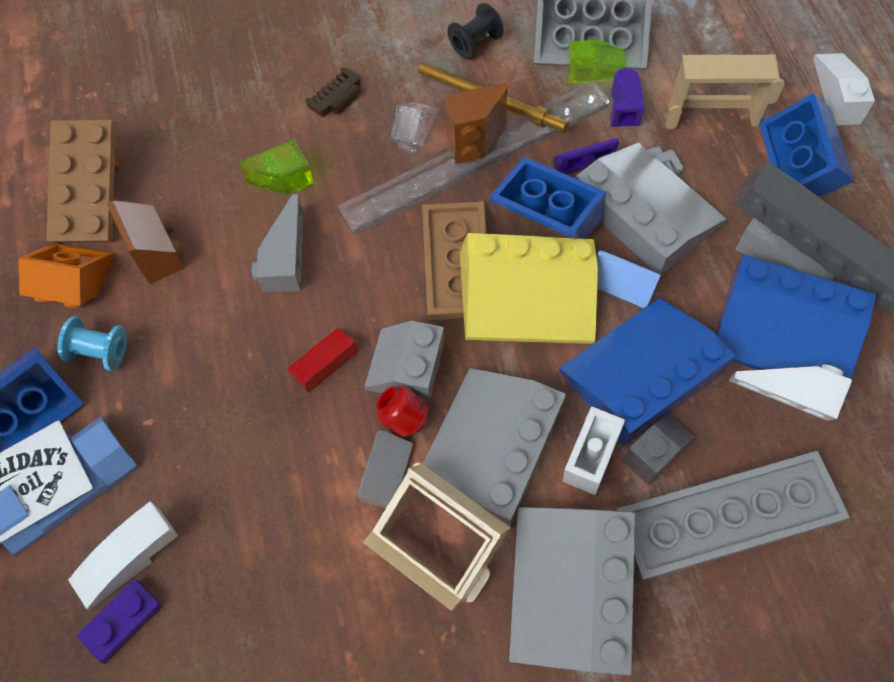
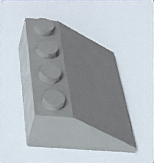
M537 0L534 64L646 70L652 0Z
M640 143L597 159L575 176V179L606 191L604 218L601 220V223L650 269L659 275L664 274L727 220Z
M470 368L423 464L511 527L518 507H520L561 413L566 394L534 380Z
M518 507L509 662L596 673L631 675L635 513Z

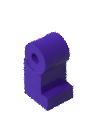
M623 68L615 73L612 84L611 96L615 101L613 102L610 115L611 127L640 126L645 110L640 77L635 70Z

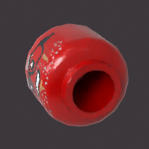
M407 386L390 387L380 395L377 401L378 420L398 436L407 437L413 433H418L427 423V402Z

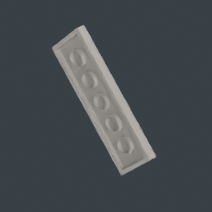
M818 451L617 508L616 510L617 512L635 513L634 565L640 582L845 522L850 518Z

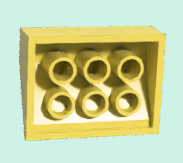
M467 233L460 251L465 340L594 344L596 337L598 264L594 239Z

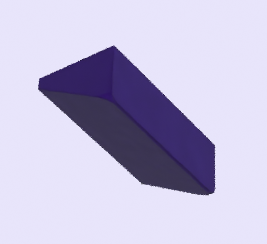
M615 138L553 157V163L556 170L564 174L583 170L597 159L616 152L619 140Z

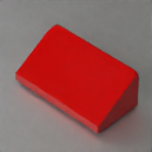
M336 328L289 366L287 371L309 393L358 352L357 343L347 334Z

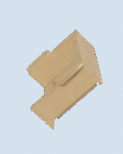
M682 55V63L670 101H667L668 116L665 123L666 128L674 129L677 127L682 108H749L752 127H758L767 105L773 104L778 100L785 85L784 80L779 78L776 56ZM690 83H755L751 95H687Z
M418 462L413 467L408 468V473L373 531L363 543L449 610L453 611L464 601L473 602L490 577V570L487 565L511 528L435 474L425 464ZM416 489L485 539L484 544L457 587H454L387 536Z

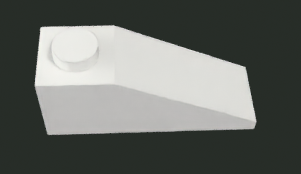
M844 53L815 54L813 59L824 100L831 108L836 125H861L875 102L868 77Z
M823 364L822 367L736 371L731 375L729 381L829 421L837 419L852 379L842 376V370Z

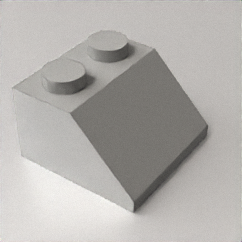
M408 321L382 328L364 389L382 394L390 387L407 386L430 404L445 345L444 327Z

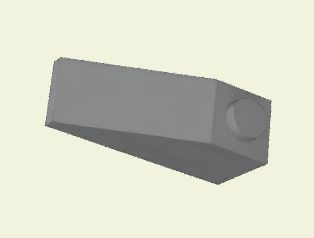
M298 194L291 195L259 246L257 262H252L253 280L258 281L263 293L300 291L303 208Z
M755 218L752 219L735 249L744 255L831 281L835 277L834 274L829 273L813 259L799 252L796 247L774 234Z

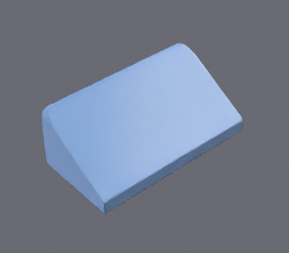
M600 250L597 255V289L639 307L646 308L661 275Z

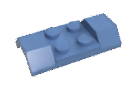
M102 416L75 435H67L93 489L2 541L1 543L12 555H19L139 468L121 446ZM11 485L0 491V536L29 517L28 512Z

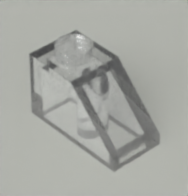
M417 101L397 104L390 140L398 142L399 148L409 151H415L416 148L425 146L438 120L441 108Z

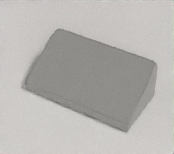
M377 431L358 491L360 502L387 508L403 481L413 443L386 431Z

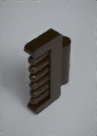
M342 67L340 69L341 74L336 75L337 79L332 78V83L328 82L326 84L327 88L322 87V92L317 91V96L313 95L312 99L307 98L305 100L307 107L322 117L326 116L330 111L338 114L361 93L358 87L361 84L360 77L357 74Z

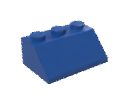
M816 93L805 97L759 123L770 162L816 196L829 194L854 182L831 108Z
M523 157L491 194L490 201L570 238H588L604 218L606 191Z
M36 346L0 371V453L58 420L61 422L84 404Z

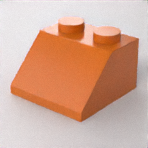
M53 243L18 258L19 293L23 296L33 297L34 301L37 302L55 301L61 302L65 307L69 308L82 307L85 303L98 296L113 260V253Z

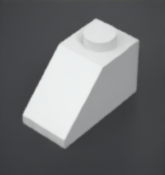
M591 406L564 470L562 482L596 495L625 419Z

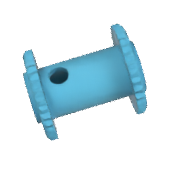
M73 316L64 323L59 333L58 355L64 362L74 360L78 354L103 359L102 362L105 370L113 371L120 366L126 352L127 333L124 327L119 325L113 327L109 333L85 329L81 318Z

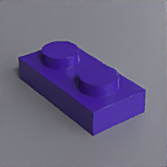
M134 579L76 636L100 663L106 664L163 606L140 581Z

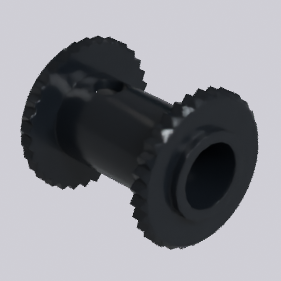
M480 3L475 10L476 17L464 26L459 23L457 24V22H453L448 26V39L453 49L464 59H472L476 53L475 45L486 37L490 36L494 40H499L503 36L504 26L501 17L487 3Z

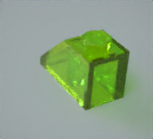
M601 40L569 41L567 52L568 83L614 80V75L618 70L625 68L623 49Z
M295 139L239 162L247 185L287 195L291 192L302 190L314 183L309 164Z

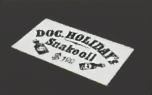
M59 420L0 453V491L11 485L29 514V517L0 536V543L93 489Z

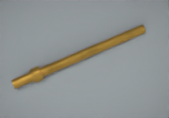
M424 62L418 67L420 74L464 92L484 88ZM507 97V110L531 119V123L542 128L548 126L562 133L567 132L569 122L551 115L550 110L540 106L534 108Z

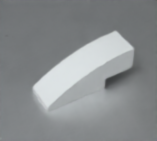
M150 501L97 546L68 581L86 609L90 610L151 564L150 557L177 538L178 534L161 510Z

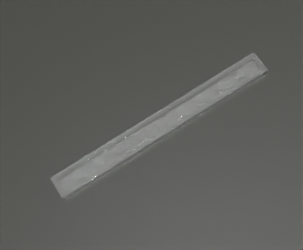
M592 80L540 107L550 110L551 115L568 121L570 127L607 108L609 99ZM519 116L506 123L505 130L485 158L477 159L473 162L455 164L452 151L450 150L337 206L338 212L351 233L355 235L560 131L548 126L542 128L531 123V119Z

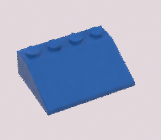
M743 254L732 274L716 335L736 355L732 362L753 369L822 367L825 364L842 370V376L851 379L871 322L876 294Z
M659 298L559 368V371L590 408L592 406L625 419L618 437V441L624 447L722 375L736 355L711 329Z

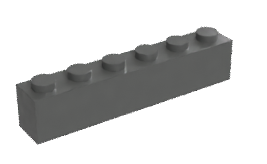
M768 160L747 176L734 201L735 205L849 286L875 293L874 304L879 309L886 311L888 314L894 312V251Z

